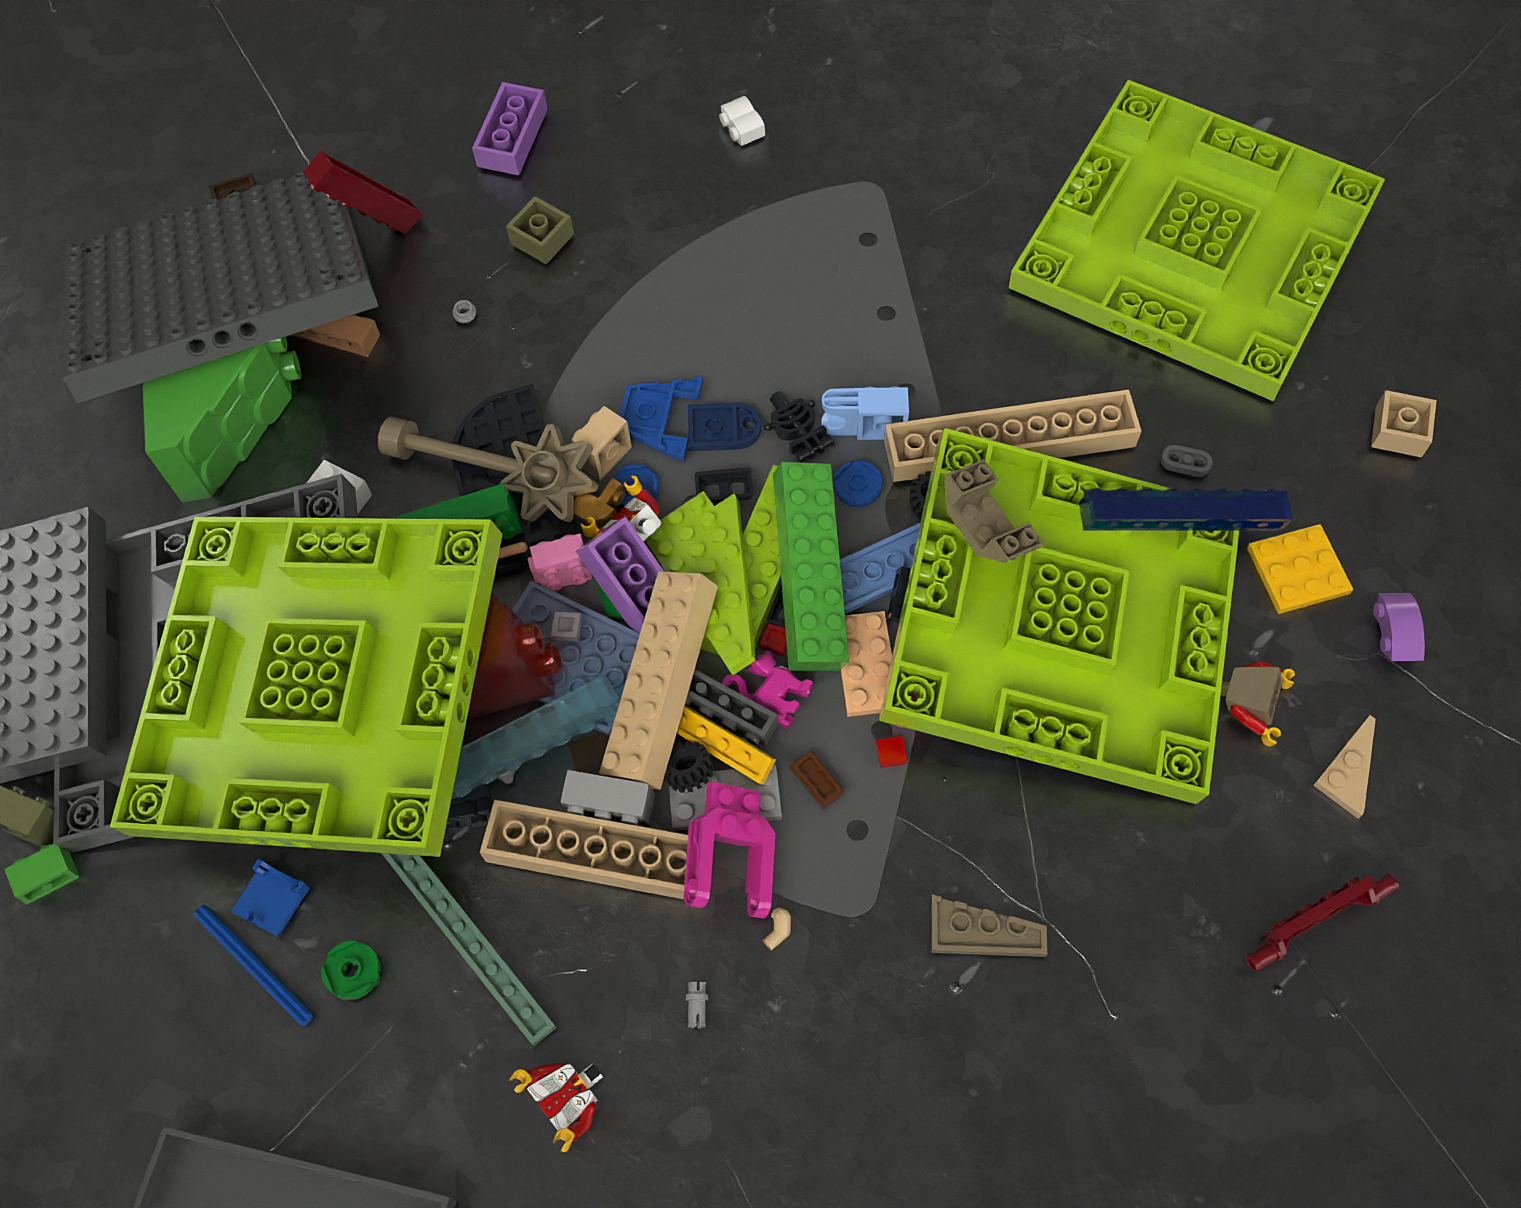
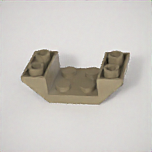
M984 459L946 474L947 513L976 555L1006 563L1044 545L1030 523L1014 529L992 498L989 491L999 480Z

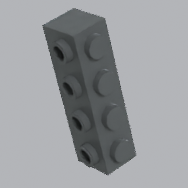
M694 669L685 705L688 707L690 705L699 709V714L710 720L715 718L721 721V726L731 732H735V730L744 734L743 737L754 745L760 743L766 746L779 725L778 715Z

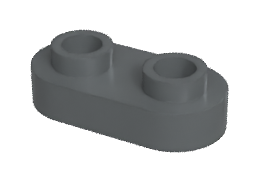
M1178 445L1166 447L1161 456V464L1165 469L1196 477L1207 475L1213 464L1212 457L1207 452Z

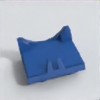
M258 859L252 868L255 871L254 876L231 909V912L279 937L310 888L302 881L287 876Z

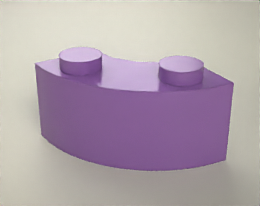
M1378 593V602L1374 604V616L1379 622L1382 633L1380 638L1381 651L1391 661H1424L1425 640L1420 609L1411 593Z

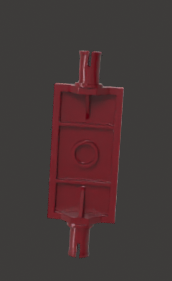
M1390 874L1385 875L1376 882L1373 881L1370 875L1361 881L1358 877H1355L1342 885L1343 887L1336 892L1332 890L1319 898L1320 901L1312 906L1308 904L1299 909L1291 918H1283L1264 933L1266 938L1259 944L1261 948L1245 956L1248 966L1256 973L1274 961H1282L1283 956L1287 954L1290 940L1352 904L1365 905L1366 907L1378 905L1382 898L1399 890L1396 879Z

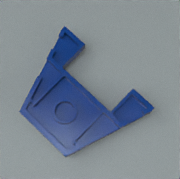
M693 377L694 380L688 381L675 379L672 380V383L665 384L652 382L627 386L619 416L627 421L630 438L684 462L688 448V438L665 435L674 397L699 400L703 377Z

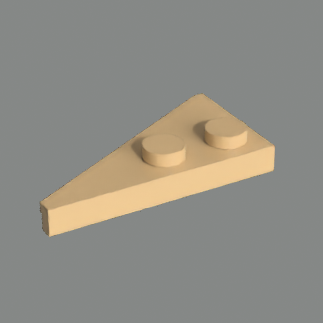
M1371 715L1364 721L1313 785L1358 819L1363 815L1365 809L1376 721Z

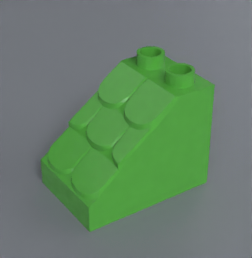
M286 336L143 382L145 452L182 503L211 498L216 490L226 482L239 461L247 459L267 427L279 418L291 400V381L301 379V368L296 352L294 350L287 351Z

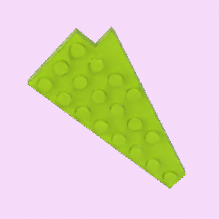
M703 491L661 519V525L645 541L665 572L701 573L718 586L705 634L729 671L734 675L755 661L740 504L736 495L732 494L714 506Z

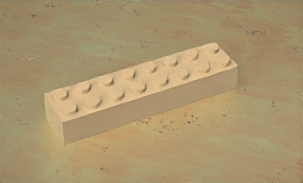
M658 572L599 774L602 776L647 783L652 789L661 790L718 588L716 584L701 573Z
M494 800L480 849V854L486 862L684 899L688 835Z

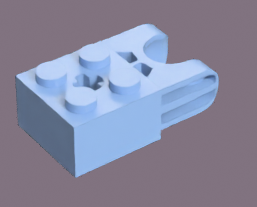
M869 386L865 388L829 389L822 396V407L825 413L822 417L821 425L825 426L826 434L832 436L857 435V440H884L885 424L908 421V387L875 388Z

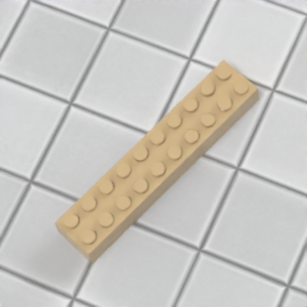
M1129 390L885 424L884 444L893 482L918 479V475L921 473L925 477V473L928 471L931 474L937 443L944 428L1056 458L1136 447L1142 431Z

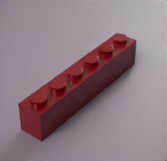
M321 150L303 171V174L309 180L308 185L318 193L320 191L324 192L333 201L340 200L347 208L351 209L353 207L365 217L367 215L371 216L378 224L385 223L394 232L398 230L406 234L423 215L411 199Z

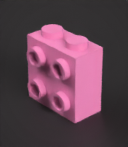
M581 534L566 535L561 539L550 542L543 541L536 546L530 547L532 557L528 558V562L535 583H540L541 586L552 591H558L564 586L580 585L587 580L593 579L592 574L575 552L583 546Z

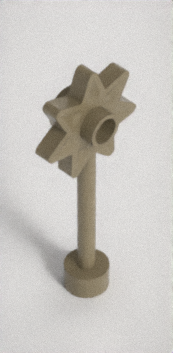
M397 417L387 418L379 431L378 447L383 455L406 460L416 450L510 473L500 484L504 483L506 489L510 492L523 494L521 517L530 522H534L548 509L559 519L571 522L573 520L574 495L595 492L598 489V484L581 471L593 450L592 445L583 440L565 445L560 429L552 424H548L545 427L537 447L514 441L511 444V448L516 459L420 436L415 422Z

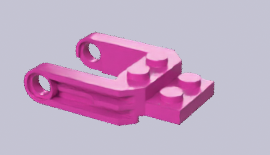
M717 782L707 784L705 811L689 823L684 882V902L687 906L703 908L709 900L714 841L739 846L748 845L745 892L748 893V916L763 919L768 915L772 902L775 832L766 818L759 816V791Z

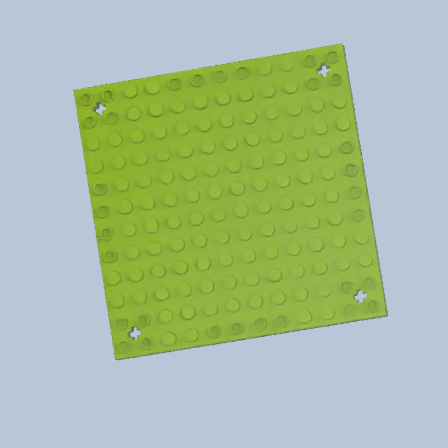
M1128 80L1013 267L1008 288L1274 401L1385 179Z
M944 428L936 447L879 721L1194 804L1199 803L1209 795L1242 507ZM984 459L999 480L989 491L992 498L1014 529L1030 523L1044 545L1006 563L976 555L947 513L946 474ZM909 695L915 696L914 700H916V702L910 700L911 696Z
M194 517L110 828L128 836L440 857L502 540L501 531L491 520Z

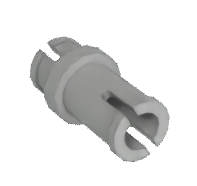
M688 982V994H686V1001H688L687 1027L695 1028L697 1026V1028H706L705 1011L706 1001H708L706 982H699V984L697 982Z

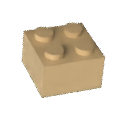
M1385 390L1376 405L1371 447L1422 457L1433 439L1436 400Z
M605 406L598 412H595L590 417L589 422L582 429L575 432L572 443L583 440L592 445L593 450L582 469L600 481L632 448L627 421Z

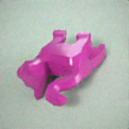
M768 650L758 654L755 657V661L748 668V672L766 677V680L754 694L747 692L746 682L741 676L729 674L722 678L721 684L727 687L730 684H735L737 693L776 713L779 725L787 730L794 720V717L788 713H795L800 704L795 700L786 701V695L789 692L807 698L813 689V682L811 680H798L788 668L778 665L774 660L773 653Z

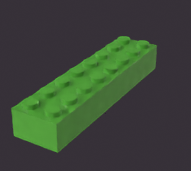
M781 462L773 473L788 667L790 671H839L849 663L831 464Z

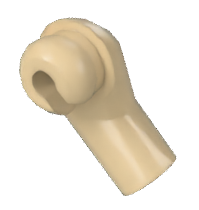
M781 907L775 908L772 911L771 917L774 921V930L762 940L771 951L785 940L791 932L790 913Z

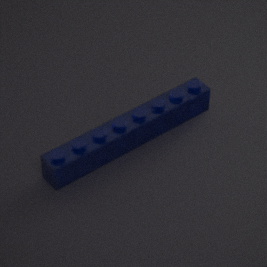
M1094 488L1087 490L1079 501L1083 531H1282L1293 520L1287 491H1276L1275 489L1252 491L1251 489L1227 491L1226 489L1202 491V489L1153 491L1146 488L1139 491H1128L1125 488L1116 490Z

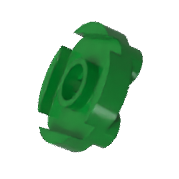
M345 941L332 948L321 970L322 981L325 987L342 1000H354L365 996L378 985L381 978V964L378 955L371 947L357 941ZM352 963L354 966H358L354 976H345L344 972L348 970L347 965Z

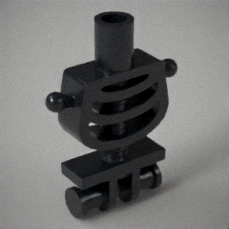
M781 391L774 393L770 397V402L776 408V411L771 413V424H765L764 429L770 431L774 428L780 439L786 441L794 440L789 443V451L791 454H795L799 463H803L807 458H815L816 451L822 454L826 448L835 445L833 438L829 434L826 435L824 425L809 432L815 423L814 410L811 408L815 406L814 400H809L807 404L803 399L798 398L789 403Z

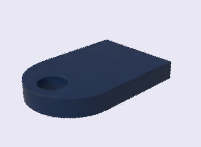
M744 403L688 405L689 451L744 449L753 445L760 437L762 430L761 418L759 413L750 405ZM746 422H753L756 424V426L752 429H746L743 427V425Z

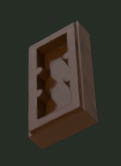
M812 750L790 765L791 771L822 809H825L845 794L844 789Z

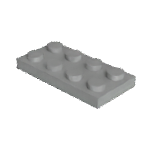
M773 765L764 784H759L736 769L712 771V778L707 777L708 783L717 782L759 791V816L765 817L767 821L782 820L776 765ZM702 782V788L699 790L696 786L693 787V792H688L686 788L684 793H680L678 789L675 791L669 786L673 831L689 830V823L705 811L707 784Z

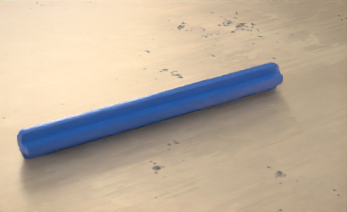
M202 905L194 912V917L301 1026H306L313 1019V1013L209 907Z

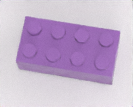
M502 82L472 147L477 167L515 175L520 174L548 110L544 90Z
M625 516L610 524L575 552L630 629L640 633L658 572H664V570Z

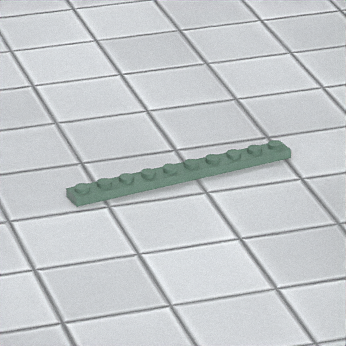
M382 853L532 1046L535 1047L557 1027L421 856Z

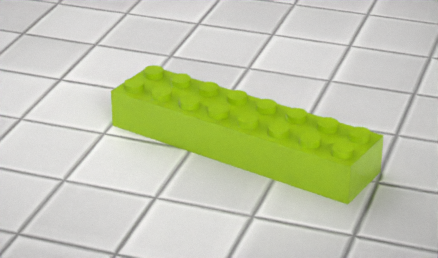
M776 465L772 466L743 533L754 650H756L767 623V616L782 583L773 473L778 468ZM704 634L700 649L719 655L707 635Z

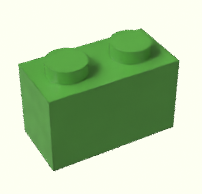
M53 843L41 847L38 852L29 857L16 860L13 865L4 869L15 898L27 905L79 878L70 852Z

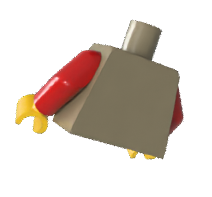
M1257 661L1244 667H1236L1233 670L1231 681L1222 680L1220 696L1226 697L1228 710L1232 716L1257 735L1262 734V742L1266 746L1277 744L1276 741L1270 738V734L1274 737L1281 736V731L1278 728L1272 727L1268 729L1267 725L1272 724L1281 688L1289 689L1294 684L1293 681L1288 679H1292L1295 673L1292 669H1286L1281 672L1279 667L1264 661Z

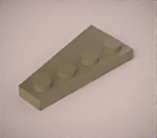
M934 894L931 895V953L1047 956V926L1013 916L1007 917L996 914L995 911L988 909L982 910L967 906L966 903L959 901H949Z

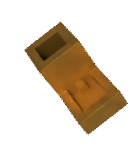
M612 478L599 498L590 493L579 494L573 503V514L587 524L586 518L593 517L597 527H604L618 513L614 508L623 502L627 489L620 482Z

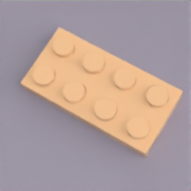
M885 611L846 615L849 663L840 669L847 717L880 713L892 659Z

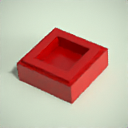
M768 622L759 643V648L784 656L787 649L785 628Z
M903 736L876 740L880 768L907 764Z

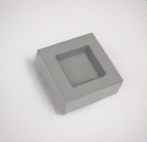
M555 612L551 632L552 639L579 641L583 618L581 613Z

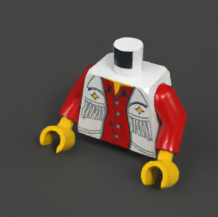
M631 476L635 483L632 486H628L624 482V486L629 494L636 496V498H633L601 529H598L593 517H587L589 526L581 524L583 533L586 537L596 536L610 524L626 516L642 541H644L661 525V521L658 519L660 514L659 504L645 489L642 490V485L638 478Z
M556 1063L542 1065L527 1071L519 1069L510 1077L509 1081L518 1079L522 1083L514 1089L517 1093L523 1091L527 1084L531 1085L527 1090L558 1130L553 1143L560 1139L566 1142L562 1147V1152H567L572 1141H576L590 1129L596 1112L595 1103L597 1098L589 1088L603 1078L593 1063L579 1075L571 1064Z

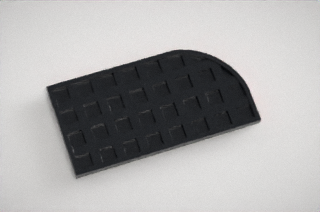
M533 384L498 393L481 402L464 418L454 436L453 444L514 459L516 457L511 448V444L514 441L537 447L545 425ZM451 459L460 496L499 485L505 477L510 475V473ZM508 491L518 508L523 533L516 534L513 538H503L500 548L525 542L528 549L525 552L498 559L495 575L529 566L528 558L532 557L530 547L536 546L543 541L550 542L561 539L566 535H575L572 523L559 519L550 509L546 510L534 522L527 521L521 517L523 494Z

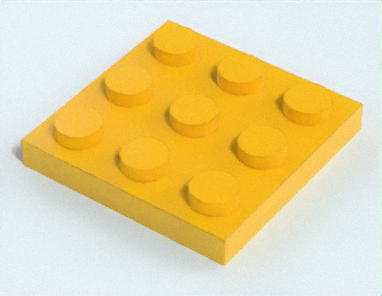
M1321 524L1249 543L1247 547L1278 614L1346 596L1353 591Z

